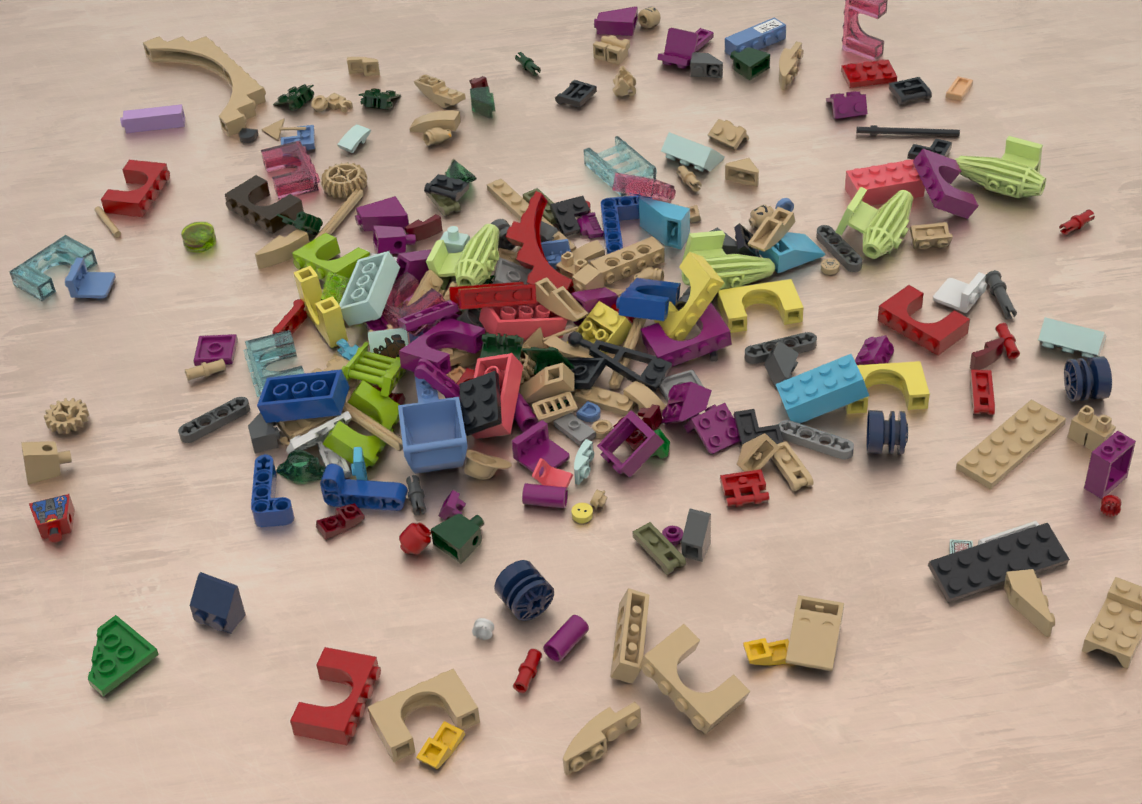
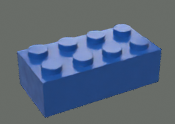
M342 369L268 377L257 407L266 423L339 416L342 413L350 386Z

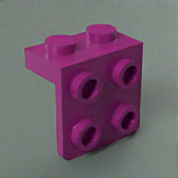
M669 28L664 53H658L657 60H661L662 64L666 65L677 64L679 68L690 66L692 53L696 52L698 34L682 29Z
M860 91L846 92L845 96L844 93L830 94V98H826V102H832L834 119L868 114L866 94H861Z
M726 403L718 406L714 404L708 407L704 413H698L688 418L689 421L684 426L687 433L694 430L697 431L710 454H714L739 442L735 420Z
M543 420L512 440L513 458L532 473L540 458L544 459L554 468L559 467L570 459V454L549 439L548 424ZM543 466L541 467V469H540V471H539V477H541L542 474H543V471H544V467H543Z

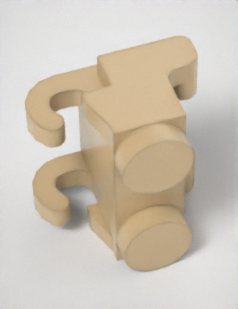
M621 66L619 74L613 79L615 85L612 89L613 93L617 97L624 96L631 89L632 92H629V96H634L636 94V88L634 87L636 79L624 66Z

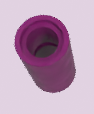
M518 393L514 420L521 431L525 432L531 426L537 424L539 420L522 394Z
M524 484L522 493L523 504L566 508L568 500L567 487Z
M572 615L543 646L545 654L551 660L561 662L589 631L588 624L580 616Z

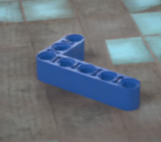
M650 196L612 197L601 201V220L606 255L623 248L619 221L640 219L639 197L652 199Z

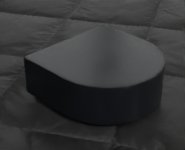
M242 128L239 132L240 141L243 143L253 142L258 136V129Z

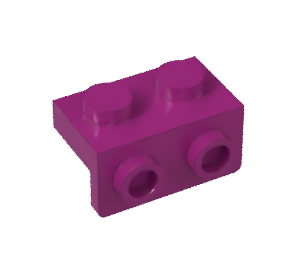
M886 335L867 338L855 359L856 364L888 363L894 353L893 344Z

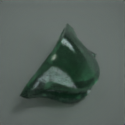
M452 159L450 166L445 172L447 177L461 179L468 183L477 179L475 175L454 159Z
M294 450L288 454L285 462L278 465L276 472L294 482H310L321 480L325 468L319 463V459L309 452Z

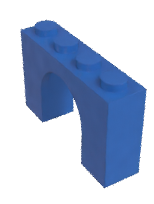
M636 278L622 292L621 296L617 298L616 308L619 309V315L665 321L668 317L669 301L675 306L680 298L681 283Z

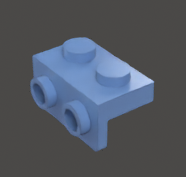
M568 239L541 242L544 255L550 266L554 269L558 268L556 264L561 262V255L567 251L571 252Z

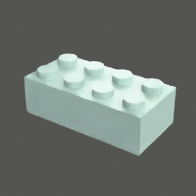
M389 251L357 261L339 304L343 319L349 326L377 320L381 317L400 266Z

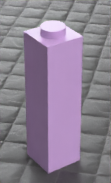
M180 104L123 111V117L120 118L121 126L125 127L126 133L185 127V114L183 106Z

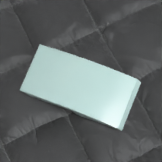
M356 124L342 137L337 144L338 147L354 153L359 143L364 144L371 133V129Z
M587 439L582 443L575 457L574 474L575 484L577 485L589 476L591 470L589 463L593 460L595 454L593 442Z

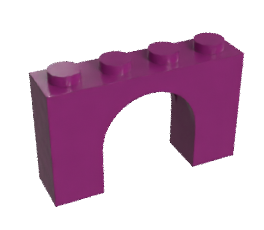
M922 149L915 157L913 163L934 208L968 219L979 205L973 194L950 185L962 172L957 161Z
M712 303L708 305L696 322L701 333L693 339L686 341L673 340L665 334L659 322L641 328L643 344L649 354L672 363V367L732 345L729 328Z
M445 318L399 350L401 368L415 372L418 361L425 358L447 375L451 372L450 354L438 349L457 348L475 354L482 349V334H485V328L452 318Z

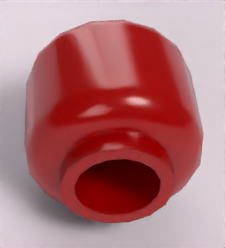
M420 522L409 524L399 535L402 551L406 554L412 553L414 555L422 553L431 543L430 530Z

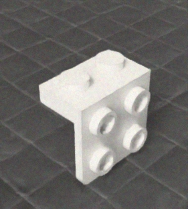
M979 272L970 284L954 278H948L933 295V301L967 313L985 292L987 283H985L986 275Z

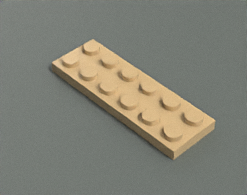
M1031 399L956 464V469L992 489L1063 427L1066 418Z

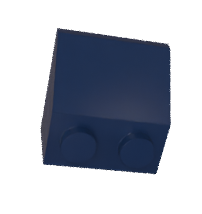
M202 572L198 574L189 605L193 619L199 624H206L217 631L231 634L246 615L238 586Z

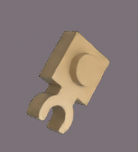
M333 93L326 98L328 100L327 107L333 110L341 109L342 112H347V107L353 108L352 102L339 94Z

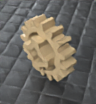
M64 398V401L60 402L58 400L56 405L51 404L50 409L45 410L46 415H44L47 428H51L52 432L57 430L58 434H61L63 431H66L67 434L70 430L77 431L78 426L83 427V422H88L89 412L86 403H82L81 399L75 401V398H72L68 401L67 398Z

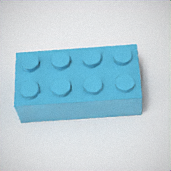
M852 354L776 384L790 421L799 424L869 396L863 377Z

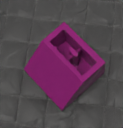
M693 382L673 385L668 393V404L662 412V423L682 422L706 410L712 390Z

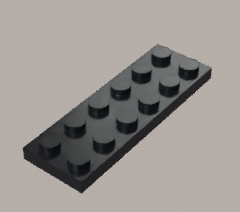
M1044 523L931 560L928 563V567L947 602L950 603L1004 585L1006 572L1034 569L1035 574L1067 564L1070 559L1050 525Z

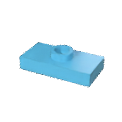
M354 447L353 464H351L352 476H356L357 480H367L363 450L361 447Z

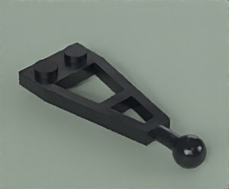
M572 332L568 336L570 346H582L589 349L590 356L605 358L606 366L631 382L637 381L644 384L654 393L672 367V363L657 358L654 355L600 340L592 343L583 339L579 332ZM601 351L615 354V357L611 358ZM625 357L647 363L648 366L640 376L620 362Z

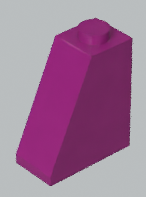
M634 6L599 12L597 19H594V28H596L597 34L633 36L638 22V7Z
M396 196L356 208L357 215H355L357 225L362 227L363 231H373V226L402 227L405 230V227L409 225L408 214Z
M431 249L398 253L396 262L400 269L392 287L394 290L404 295L410 292V287L413 283L420 284L425 273L429 270L426 260Z
M606 287L572 293V296L588 314L598 301L611 308L614 303L616 305L618 298L615 292ZM587 316L576 322L573 321V323L580 326Z

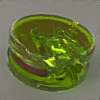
M208 222L191 223L184 227L181 232L184 247L190 252L207 251L216 243L214 227Z

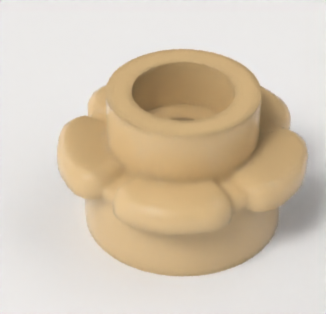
M597 489L590 501V505L594 506L596 510L598 507L603 508L608 497L605 496V490L602 492Z

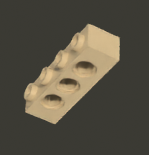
M652 236L592 260L590 265L601 271L605 287L639 273L645 268L654 267L665 262L664 247Z
M628 588L619 603L611 678L632 684L642 670L640 663L644 654L649 594Z

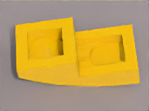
M766 638L743 643L749 664H786L788 639L767 643Z
M443 721L433 739L430 737L427 739L416 757L417 760L438 769L461 743L466 735L464 730Z

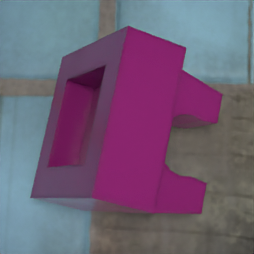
M454 490L451 491L443 502L439 517L446 520L447 517L451 518L456 514H462L461 511L466 503L459 499L460 493Z

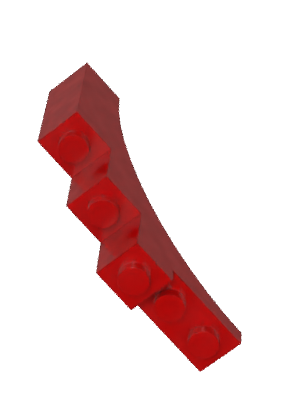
M536 191L530 199L529 206L526 212L523 213L520 223L513 221L507 230L506 238L511 244L521 247L516 258L519 264L532 270L528 274L527 284H535L547 277L557 289L563 286L572 295L575 292L573 280L551 267L544 255L540 238V226L548 201L542 193Z

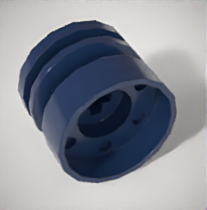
M1101 356L1090 357L1087 361L1083 358L1077 360L1068 359L1066 361L1064 385L1070 401L1087 400L1089 396L1092 400L1109 398L1112 390V373L1107 358Z
M868 410L867 453L882 454L883 446L888 445L889 454H893L894 446L897 445V453L904 454L905 446L908 442V423L905 411H899L898 420H895V412L890 411L889 419L884 420L883 411Z
M527 560L516 561L508 565L501 571L494 585L495 593L512 613L522 621L532 620L541 615L549 607L554 597V588L532 563Z

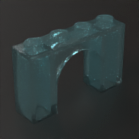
M64 235L9 271L15 287L43 301L56 292L52 278L44 274V271L57 265L71 266L76 258H84L87 271L98 263L93 249Z
M290 330L245 341L246 349L243 352L249 373H251L253 385L257 384L254 386L257 397L261 396L268 377L304 374L302 366L282 371H269L265 369L273 362L297 356Z

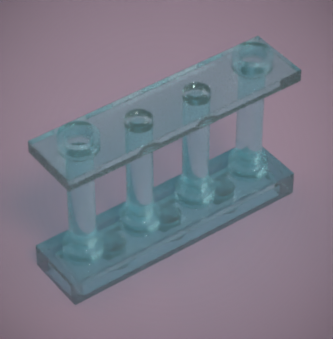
M619 136L615 137L614 147L596 153L591 148L584 149V164L621 196L627 194L628 184L647 177L651 182H656V167ZM615 153L621 155L609 161L603 160V158ZM624 161L630 163L618 169L612 167ZM634 169L640 171L626 178L622 176V174Z

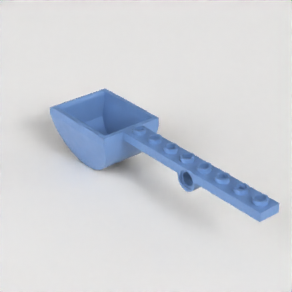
M424 325L419 326L415 331H409L410 343L424 334ZM415 377L418 403L398 405L403 451L407 463L415 474L462 467L468 446L459 397L438 399L437 390L433 389L426 380Z

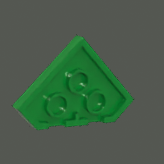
M115 615L97 629V643L93 649L92 668L88 674L89 684L104 697L159 655L157 648Z

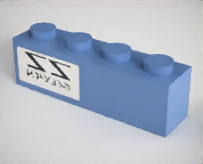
M774 17L725 38V52L731 55L734 50L741 52L747 47L760 50L786 39V24Z

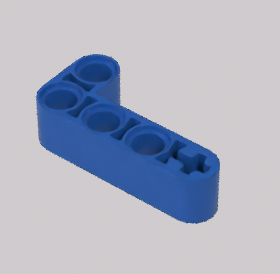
M265 454L257 457L254 463L251 510L255 524L258 527L289 525L295 518L291 500L286 497L275 498L276 469L272 456Z
M329 464L325 467L320 482L324 502L333 507H343L355 503L361 509L399 511L404 506L408 492L407 487L398 482L345 479L343 468L337 464Z

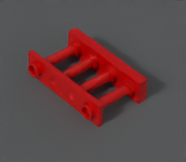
M509 282L449 287V299L456 303L459 309L537 304L536 284Z

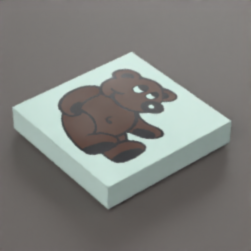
M403 328L368 332L370 352L396 358L400 355L399 350L409 344L407 331Z

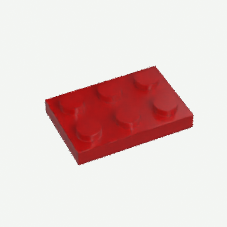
M882 59L873 62L866 61L857 64L841 65V72L849 88L897 82V75L889 60Z

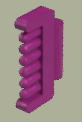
M595 212L582 215L581 218L577 219L582 236L588 235L589 239L603 237L604 232L601 230Z

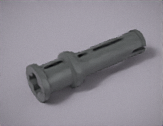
M990 271L986 274L985 282L990 286V293L996 296L1005 318L1012 319L1010 312L1015 317L1017 311L1006 292L1007 286L1001 280L1002 276L999 271Z

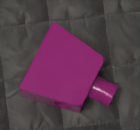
M373 226V244L377 254L387 251L390 254L405 253L406 245L416 244L415 234H405L402 227Z

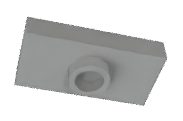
M572 413L554 421V427L579 446L582 445L585 439L592 440L596 437V431Z

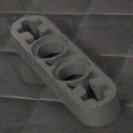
M821 225L817 228V240L846 270L858 272L862 269V258L832 227Z
M804 332L750 345L745 348L744 358L749 364L766 362L770 353L767 350L773 349L778 341L785 345H794V347L790 348L798 353L811 351L817 346V336L811 332Z
M236 397L183 424L178 429L181 441L191 443L246 415L250 411L248 399L246 397ZM227 413L226 416L219 417L220 414ZM210 422L209 425L201 426L203 423Z

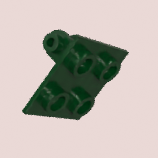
M303 84L298 88L294 86L287 90V94L279 96L277 98L278 101L273 105L288 103L289 109L296 111L314 97V91L310 89L314 85L306 86V84Z
M372 88L371 90H365V93H361L359 96H363L360 103L364 107H377L389 110V108L393 107L391 99L399 97L401 94H396V91L392 90L381 92V89Z
M303 211L297 213L296 220L277 214V216L283 218L282 222L289 225L293 224L295 228L313 235L316 232L319 233L323 225L321 218Z
M489 332L482 334L483 346L480 358L513 353L520 361L524 338L518 335L507 336V334L501 336V333H498V336L496 334H489Z
M538 347L522 348V351L536 363V366L533 367L534 375L545 367L564 363L569 369L575 368L554 347H548L547 349Z

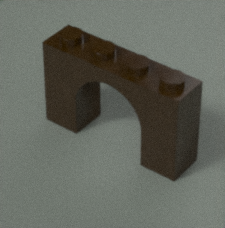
M257 175L225 193L226 206L229 210L234 211L241 217L246 218L251 223L260 226L263 230L272 234L288 225L282 222L283 218L277 216V214L296 220L297 213L304 212L302 200L292 194L271 205H255L270 195L268 182Z

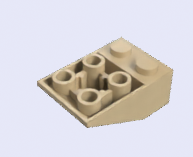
M798 595L785 663L833 671L842 625L844 603Z

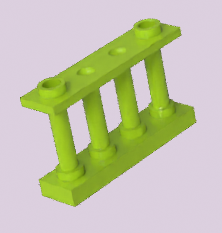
M365 342L361 348H358L357 353L347 365L342 367V372L347 382L353 378L379 385V388H382L380 395L389 397L407 370L401 368L400 357L391 358L368 352L369 343Z

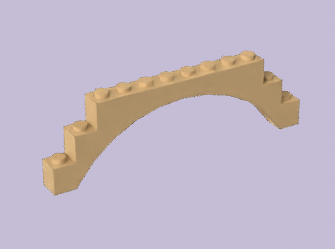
M158 36L143 42L145 54L152 62L189 63L212 70L227 80L232 87V95L227 106L219 115L221 129L229 137L239 133L242 128H246V119L256 116V105L266 102L264 87L260 86L255 79L250 77L249 73H246L241 66H238L227 53H224L207 36L191 42L187 41L183 36L168 42Z

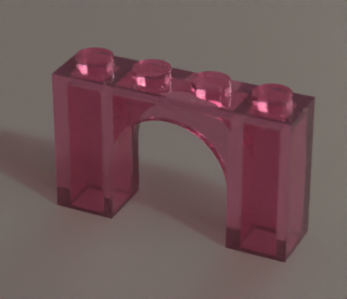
M845 0L842 50L872 61H876L883 55L884 40L865 33L860 27L858 15L864 14L879 19L887 13L888 0Z
M300 140L261 150L263 164L267 173L284 168H297L293 172L272 177L278 200L289 194L298 196L319 190L317 184L320 183L319 175L316 173L306 147L302 146Z
M615 172L613 191L626 193L629 196L648 197L666 203H671L675 198L676 190L673 185L656 179Z
M405 272L394 281L382 315L389 322L392 321L398 328V319L445 302L442 295L431 288L416 302L406 306L419 285L417 279L408 272ZM424 324L419 326L417 330L407 331V333L409 332L416 336L428 325Z

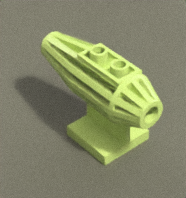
M1008 136L1005 153L1002 158L961 155L955 159L962 171L960 175L985 187L986 190L1015 198L1041 196L1046 186V178L1040 174L1042 144Z
M860 187L848 205L835 232L842 236L847 226H850L863 233V252L869 258L876 259L886 253L890 254L893 248L897 249L902 241L900 237L904 238L909 230L906 226L909 222L913 196L906 190L898 191L879 209H876L862 201L867 190Z
M484 225L467 242L462 252L448 253L444 240L436 241L426 263L429 270L431 269L444 281L440 288L441 290H445L451 276H456L458 286L482 285L486 279L490 278L499 260L498 241L500 232L495 225Z
M723 231L689 233L683 260L689 252L703 256L724 281L720 290L742 287L770 277L775 271V265L769 258L725 254L722 249L725 238ZM682 272L684 284L690 286L689 279Z

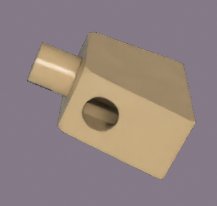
M54 441L21 442L28 485L60 476V464L72 462L70 450L58 452L56 442Z

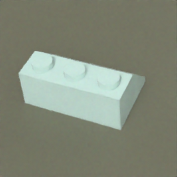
M670 132L661 149V152L666 154V158L672 161L679 159V163L688 167L692 164L694 169L701 172L704 169L711 171L725 158V156L710 147Z
M1045 317L1038 341L1042 342L1043 347L1054 349V346L1061 347L1063 352L1073 354L1074 351L1082 353V357L1090 358L1094 356L1099 357L1107 336L1102 331Z

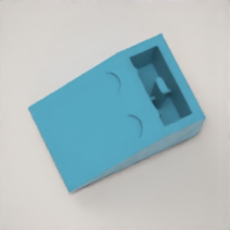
M640 196V227L665 246L682 249L690 233V208Z
M787 232L778 243L767 251L759 250V255L762 258L771 259L777 273L825 256V253L806 234Z

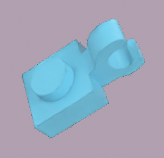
M340 339L336 342L340 346L337 351L347 360H351L359 348L356 344L350 347L345 339Z

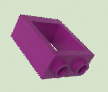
M631 410L597 447L602 451L600 455L608 463L611 461L614 463L612 467L620 475L625 473L630 478L664 441ZM638 427L648 438L622 463L613 452Z
M1116 431L1092 451L1084 489L1102 499L1128 477L1136 441L1120 431Z

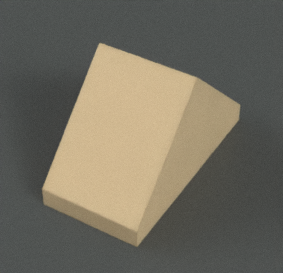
M750 158L729 162L725 165V179L758 187L759 170Z
M764 433L743 444L736 465L744 472L759 470L780 447Z

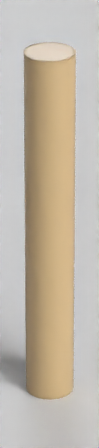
M97 206L95 212L114 236L120 237L121 232L103 209Z

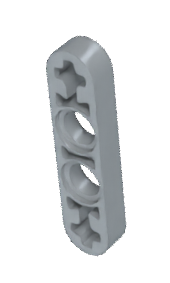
M783 420L779 423L782 438L785 441L839 459H849L853 456L854 444L848 439L789 420ZM805 434H806V435H809V436H811V437H810V438H802L801 435H805ZM821 441H828V442H830V444H828V445H823V444H821L820 442H821Z

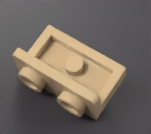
M718 119L708 133L709 138L734 150L738 148L743 139L749 140L746 129L741 126L736 127L728 120Z
M947 222L910 227L913 249H928L935 246L943 248L950 245L953 238L952 234H949Z

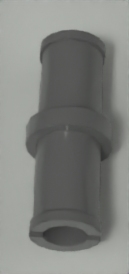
M412 475L413 482H411L409 476L406 479L409 490L407 495L412 504L413 514L420 515L419 508H421V512L424 514L426 512L423 500L425 495L420 486V479L418 476Z

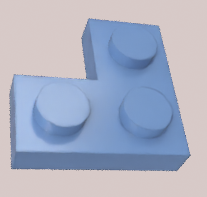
M314 125L297 126L306 127V130H297V136L281 137V151L294 152L315 149Z

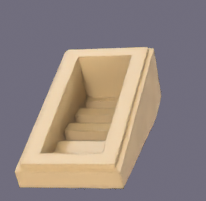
M570 391L531 404L539 422L543 420L546 423L578 410ZM567 399L570 406L566 407L563 400ZM560 402L562 409H558L556 404ZM550 406H553V408H554V411H553V412H550V409H549Z

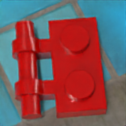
M761 469L720 475L724 496L733 495V497L726 498L727 506L735 505V507H742L743 504H761L762 501L770 500L768 492L760 493V491L766 490V482ZM752 492L750 495L741 496L742 493Z

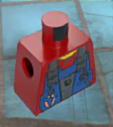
M70 494L29 503L42 539L49 538V541L56 543L61 541L62 535L72 532L75 508Z

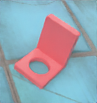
M540 458L532 477L540 485L568 488L573 474L551 467L544 459ZM543 466V467H544L543 474H542L541 477H539V471H540L541 467Z

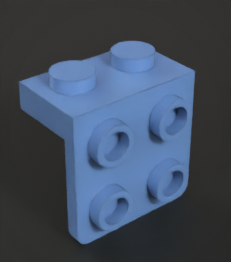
M76 258L74 264L71 265L68 276L65 278V286L68 287L71 298L101 299L107 297L116 276L113 272H88L84 258Z

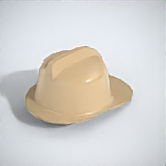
M467 450L464 472L476 479L485 480L491 478L498 468L507 469L512 467V464L498 457L485 455L474 450Z

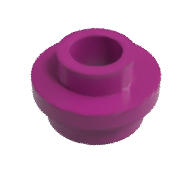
M668 526L663 529L662 534L673 546H676L682 541L683 530L678 526Z

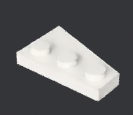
M347 411L302 436L298 435L292 438L286 449L289 456L317 445L318 441L324 442L330 430L338 421L345 425L349 423L352 418L350 413Z

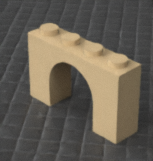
M682 624L643 656L640 667L647 677L652 678L656 682L660 691L674 701L677 709L684 712L691 719L694 727L706 735L746 700L750 690L734 674L710 692H696L686 687L678 676L677 665L696 650L700 639L685 624Z
M454 668L368 707L370 721L393 762L415 753L413 737L404 722L407 716L417 708L424 706L439 707L446 711L454 725L461 730L480 723L478 707Z

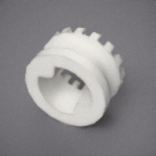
M485 618L477 619L474 623L472 634L476 638L479 637L480 640L481 638L483 640L490 639L494 630L493 622Z

